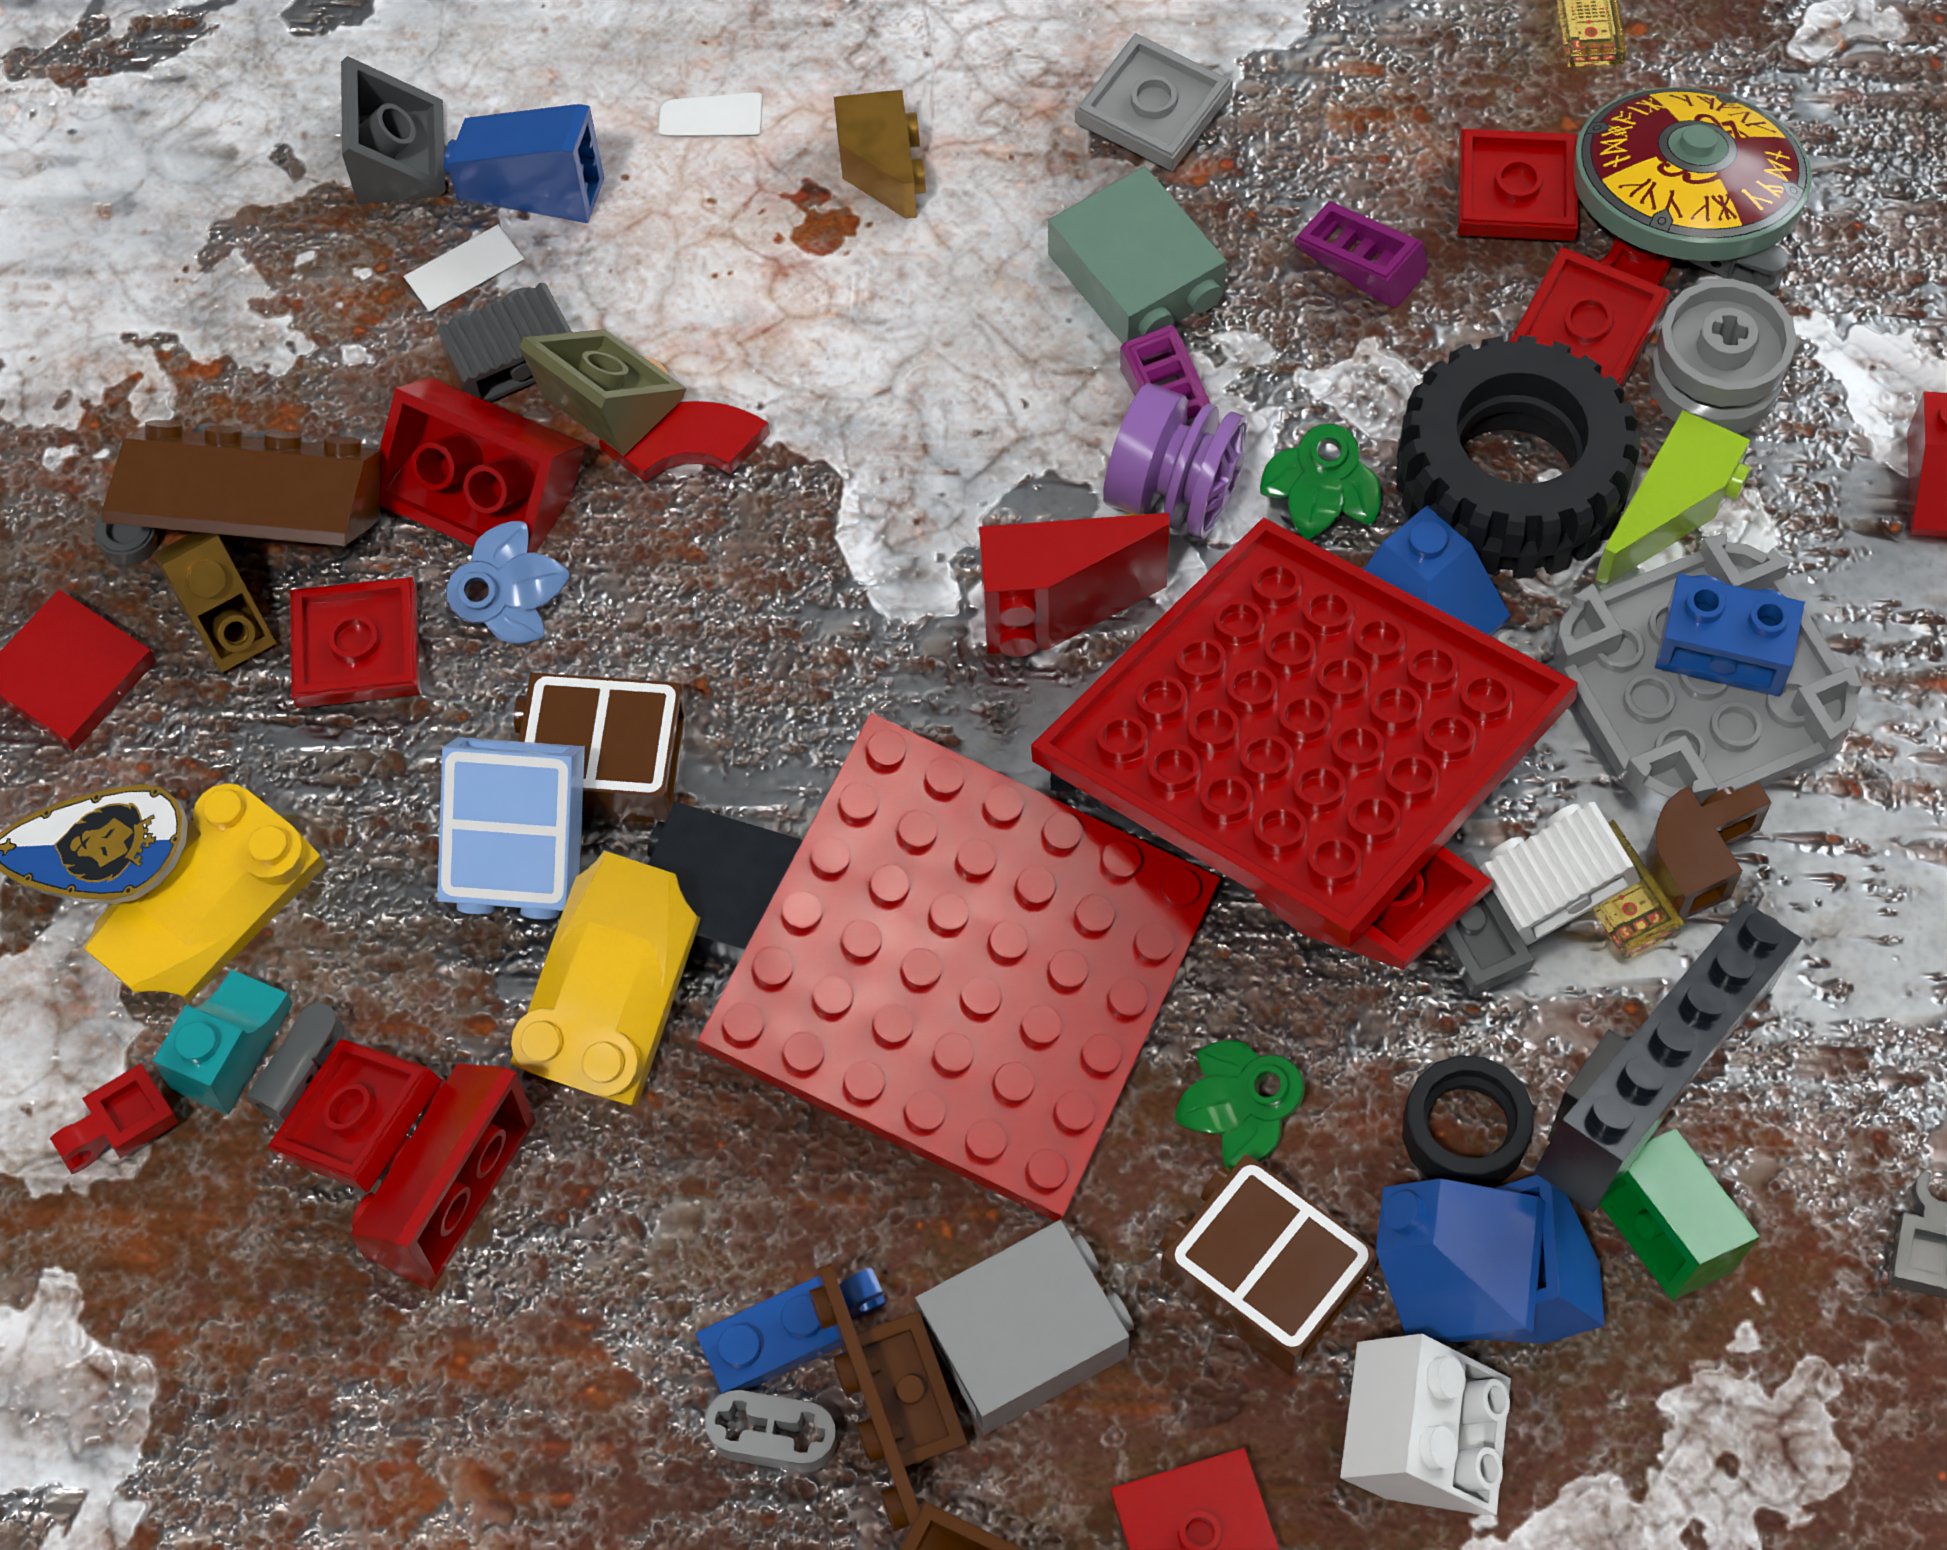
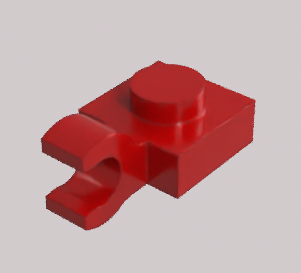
M140 1063L83 1097L82 1099L91 1114L63 1127L54 1133L50 1140L70 1173L75 1174L91 1165L109 1144L119 1159L177 1125L178 1121Z

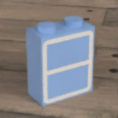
M457 737L442 747L438 902L457 903V911L468 914L493 913L496 911V906L521 908L520 915L527 918L551 919L559 917L560 911L564 910L575 877L580 874L585 746Z

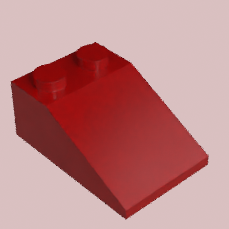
M1169 513L979 526L987 654L1003 653L1011 657H1021L1029 655L1034 651L1049 650L1166 588L1170 534Z
M1442 846L1350 948L1255 893V900L1302 935L1404 970L1492 889V880Z

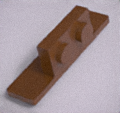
M828 1264L818 1268L816 1277L819 1287L809 1290L810 1299L821 1329L824 1330L834 1326L843 1353L832 1356L843 1392L846 1397L858 1393L866 1415V1420L856 1423L866 1457L870 1464L882 1460L891 1487L881 1490L880 1494L889 1522L894 1532L906 1528L907 1533H909L920 1509L905 1469L963 1448L967 1445V1441L920 1312L917 1311L856 1333L833 1266Z

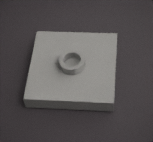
M1135 33L1075 109V123L1173 172L1232 94L1233 80Z

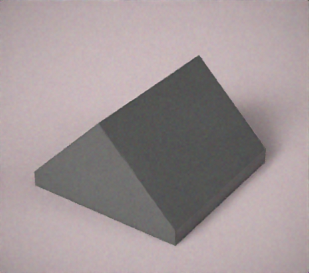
M349 56L345 57L341 61L342 156L357 203L368 204L411 200L442 195L446 191L443 100Z

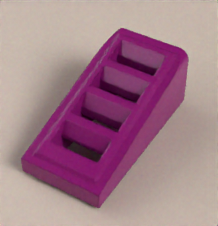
M1328 201L1294 239L1296 248L1374 299L1393 308H1397L1425 277L1428 270L1422 241L1331 201ZM1338 227L1344 230L1332 244L1327 242V239ZM1357 240L1361 241L1352 252L1348 251ZM1377 252L1380 253V256L1374 262L1370 261Z
M1174 325L1155 330L1121 345L1120 370L1134 396L1146 383L1154 384L1175 376L1177 380L1159 387L1187 397V420L1196 417L1203 406L1208 403L1211 404L1188 351Z

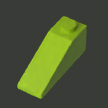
M1682 410L1607 542L1595 580L1606 585L1714 519L1726 497L1736 501L1752 470V467L1743 464L1751 440Z

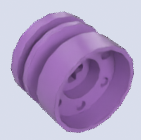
M1146 383L1132 400L1115 440L1103 487V501L1107 506L1133 515L1150 514L1160 497L1165 496L1164 513H1169L1170 528L1176 529L1180 526L1188 514V533L1205 539L1217 523L1221 512L1229 504L1237 486L1244 462V445L1247 437L1248 420L1246 416L1231 411L1225 415L1218 427L1219 409L1217 406L1208 403L1201 408L1192 424L1187 426L1188 400L1186 396L1151 383Z

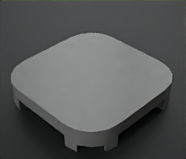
M1727 533L1703 538L1699 551L1598 592L1592 583L1574 595L1572 604L1560 621L1555 640L1553 660L1558 672L1578 682L1574 704L1623 785L1638 801L1659 812L1662 811L1673 795L1689 786L1701 805L1706 798L1720 789L1732 786L1738 791L1757 781L1761 787H1765L1815 766L1839 751L1855 722L1858 713L1859 692L1862 688L1855 666L1842 668L1805 608L1803 610L1793 666L1780 697L1654 668L1668 603L1678 573L1690 576H1713L1725 584L1752 590L1771 589L1784 594L1788 598L1799 600L1785 579L1789 564L1774 548L1766 554L1748 544L1727 542Z

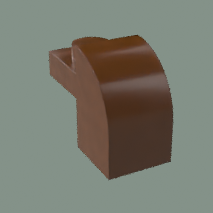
M1758 781L1738 791L1732 786L1720 789L1706 798L1701 805L1689 786L1673 795L1663 807L1647 849L1646 871L1654 892L1674 924L1732 897L1743 870L1727 845L1760 831L1772 803Z

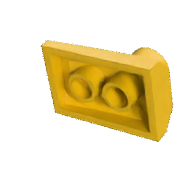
M224 783L213 786L200 796L195 803L193 811L194 820L187 826L186 844L174 869L159 886L138 899L111 904L95 921L93 931L82 949L134 993L146 991L169 992L180 995L189 1003L325 867L321 855L290 823L249 790L238 784Z
M603 850L601 855L588 869L575 877L528 1012L518 1021L513 1030L511 1065L593 1095L631 1106L639 1105L701 919L687 904L679 888L676 874Z

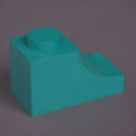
M231 969L222 984L203 1004L196 1008L189 1005L184 1006L152 1062L171 1091L229 1115L293 1002L288 993Z

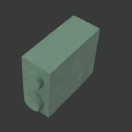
M1146 166L1139 168L1048 219V255L1122 344L1163 327L1174 325L1194 312H1206L1224 296L1227 260Z

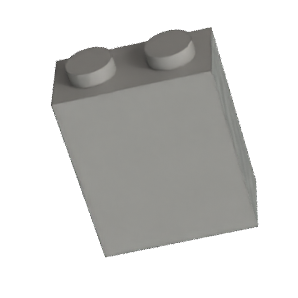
M1061 1220L915 1297L916 1309L920 1312L928 1337L983 1436L1128 1357V1332L1134 1329L1132 1319L1119 1296L1115 1292L1105 1296L1093 1274L1099 1272L1100 1269L1087 1241L1082 1235L1071 1238Z

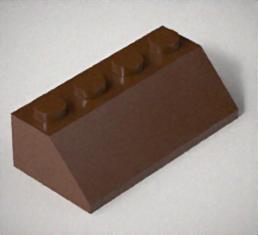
M147 421L144 428L123 438L102 508V523L346 546L379 521L381 449L361 448L362 441L353 437H328L324 439V444L302 442V435L300 433L290 431H270L264 433V438L242 437V429L235 426L205 427V433L183 431V423L178 421Z

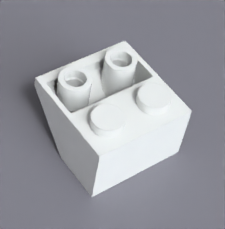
M1424 1334L1357 1342L1340 1478L1388 1500L1485 1516L1497 1515L1499 1488L1503 1476L1502 1459L1506 1420L1510 1408L1509 1391L1511 1378Z

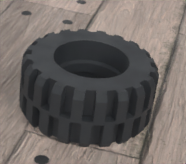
M1519 335L1517 342H1504L1503 336L1483 339L1481 348L1473 349L1471 344L1464 345L1450 352L1448 364L1441 360L1432 365L1424 373L1423 383L1414 387L1408 399L1399 440L1395 472L1397 490L1403 494L1401 505L1408 519L1410 520L1427 505L1437 516L1447 522L1473 545L1487 573L1495 576L1497 569L1512 570L1513 577H1533L1534 569L1544 567L1546 573H1553L1568 568L1571 555L1578 561L1584 560L1595 552L1599 540L1610 537L1618 524L1621 512L1624 511L1640 453V437L1635 432L1638 423L1635 411L1630 403H1622L1625 391L1615 378L1610 375L1604 379L1600 375L1601 365L1587 355H1584L1582 359L1571 355L1572 348L1556 341L1553 342L1552 347L1536 343L1537 337ZM1517 430L1527 432L1542 438L1554 446L1565 458L1570 469L1562 475L1544 482H1509L1496 478L1479 468L1467 456L1462 445L1470 439L1490 431Z

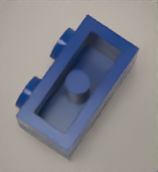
M1678 573L1668 603L1654 668L1780 697L1793 666L1805 601L1788 598L1784 594L1771 589L1752 590L1725 584L1713 576H1690Z

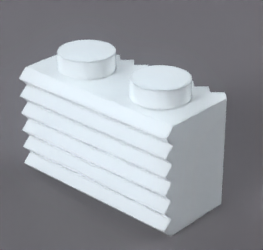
M1595 802L1587 803L1584 808H1581L1579 804H1572L1560 809L1546 821L1547 829H1542L1537 835L1530 836L1526 841L1522 837H1515L1501 843L1489 854L1491 861L1483 863L1480 867L1482 873L1492 880V889L1526 946L1641 881L1633 863Z

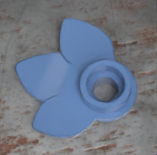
M521 521L500 524L487 530L480 536L475 543L471 562L458 567L450 576L446 586L448 604L457 617L469 623H485L499 640L516 645L527 644L544 638V626L536 609L554 599L569 580L568 570L557 561L538 553H527L529 542L528 528L526 523ZM475 581L483 582L489 587L487 597L479 602L471 601L465 595L467 586Z

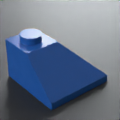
M1427 505L1383 541L1363 569L1489 636L1494 635L1509 622L1510 614L1473 545L1447 522L1437 516Z
M1537 1174L1495 1188L1538 1196L1545 1201L1533 1334L1481 1340L1546 1344L1605 1326L1600 1263L1568 1196Z
M1434 1179L1383 1187L1376 1254L1405 1335L1424 1334L1440 1343L1533 1334L1545 1201L1538 1196L1446 1179Z

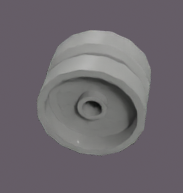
M1735 279L1705 280L1684 289L1668 305L1648 372L1652 397L1664 415L1674 422L1677 421L1682 410H1685L1737 434L1759 426L1775 409L1797 343L1792 317L1779 299L1761 287Z

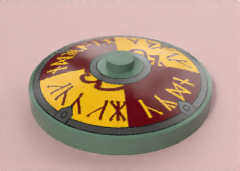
M1652 88L1633 92L1607 103L1597 110L1583 126L1578 137L1574 155L1573 171L1576 192L1588 212L1602 226L1639 248L1684 260H1731L1759 253L1777 244L1791 233L1802 218L1812 182L1811 166L1807 154L1799 140L1783 123L1768 112L1742 99L1700 88Z

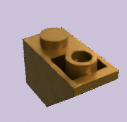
M903 90L835 96L834 107L842 179L903 218H917L915 194L926 193L923 159H911L910 148L920 147L917 113H905Z
M193 532L152 553L182 609L221 673L277 644L217 534Z

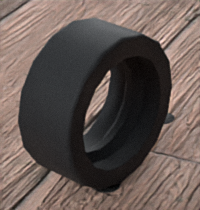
M1458 1055L1436 1062L1417 1078L1407 1098L1403 1113L1402 1140L1411 1162L1427 1179H1446L1490 1188L1501 1184L1518 1169L1533 1135L1534 1107L1525 1085L1507 1067L1486 1057ZM1459 1089L1477 1091L1492 1098L1504 1111L1507 1118V1135L1502 1146L1491 1155L1481 1158L1459 1157L1444 1150L1432 1138L1428 1128V1113L1438 1097L1443 1093Z

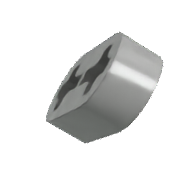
M735 1390L719 1395L709 1405L705 1414V1429L713 1449L720 1456L732 1461L796 1472H814L825 1467L833 1458L837 1449V1431L831 1415L822 1406L812 1402ZM736 1410H744L750 1424L764 1427L766 1431L764 1433L743 1430L739 1436V1441H730L726 1428L721 1426L720 1422L721 1420L731 1421L735 1416ZM804 1422H813L817 1435L824 1439L822 1442H811L807 1453L797 1452L794 1439L788 1436L777 1435V1430L793 1433L800 1432Z

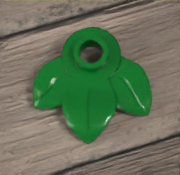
M1321 424L1315 426L1303 436L1299 447L1278 452L1266 464L1260 483L1261 495L1271 498H1288L1291 520L1300 536L1306 540H1310L1326 530L1339 517L1341 511L1352 520L1367 526L1373 525L1379 513L1381 492L1378 478L1370 468L1359 461V447L1355 437L1350 431L1340 425ZM1324 444H1333L1339 449L1340 456L1333 461H1325L1319 457L1317 450Z
M1223 1040L1214 1042L1197 1051L1199 1066L1206 1077L1192 1084L1184 1092L1177 1105L1174 1117L1179 1125L1189 1130L1210 1135L1221 1134L1223 1161L1225 1166L1232 1170L1245 1153L1259 1163L1277 1148L1280 1141L1282 1120L1290 1117L1300 1107L1304 1098L1305 1084L1298 1068L1290 1060L1282 1056L1265 1055L1259 1057L1249 1046L1239 1041ZM1268 1077L1279 1078L1280 1088L1275 1095L1271 1097L1259 1095V1086L1264 1079Z

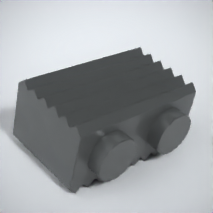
M539 283L536 288L528 287L513 290L504 297L502 302L495 301L492 306L485 305L481 311L461 312L455 315L447 325L441 324L437 328L445 359L461 390L487 402L536 382L519 349L523 337L572 332L546 283Z

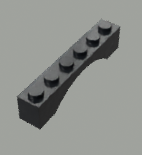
M1745 901L1562 1119L1534 1173L1594 1213L1626 1173L1662 1120L1706 1062L1733 1031L1747 1022L1772 991L1802 938L1781 925L1775 918L1764 914Z

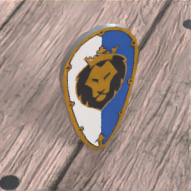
M139 784L98 791L40 809L15 822L1 832L0 871L25 888L51 896L85 903L118 904L135 900L159 886L174 869L186 844L188 821L181 803L162 787Z

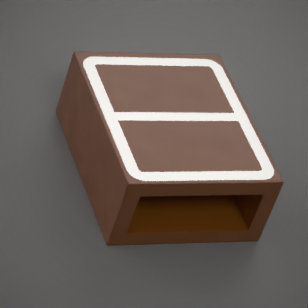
M530 672L527 695H518L514 708V729L516 733H520L518 742L585 746L582 818L644 823L667 821L674 804L687 718V709L681 683Z
M1245 1153L1232 1170L1224 1165L1211 1177L1200 1196L1205 1203L1194 1217L1189 1221L1184 1216H1181L1166 1232L1158 1247L1163 1252L1160 1277L1292 1377L1372 1276L1377 1261L1376 1249Z

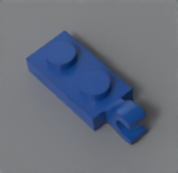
M872 1268L862 1270L848 1277L839 1285L852 1320L872 1313L886 1305L882 1295V1288ZM817 1277L695 1333L722 1394L735 1390L748 1391L841 1347L834 1326L822 1330L816 1317L809 1290L819 1287Z

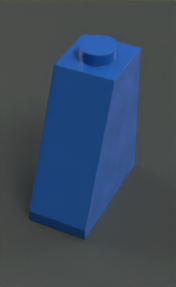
M583 104L465 118L457 139H451L448 142L444 155V170L451 176L457 199L582 223H589L605 178L590 106Z

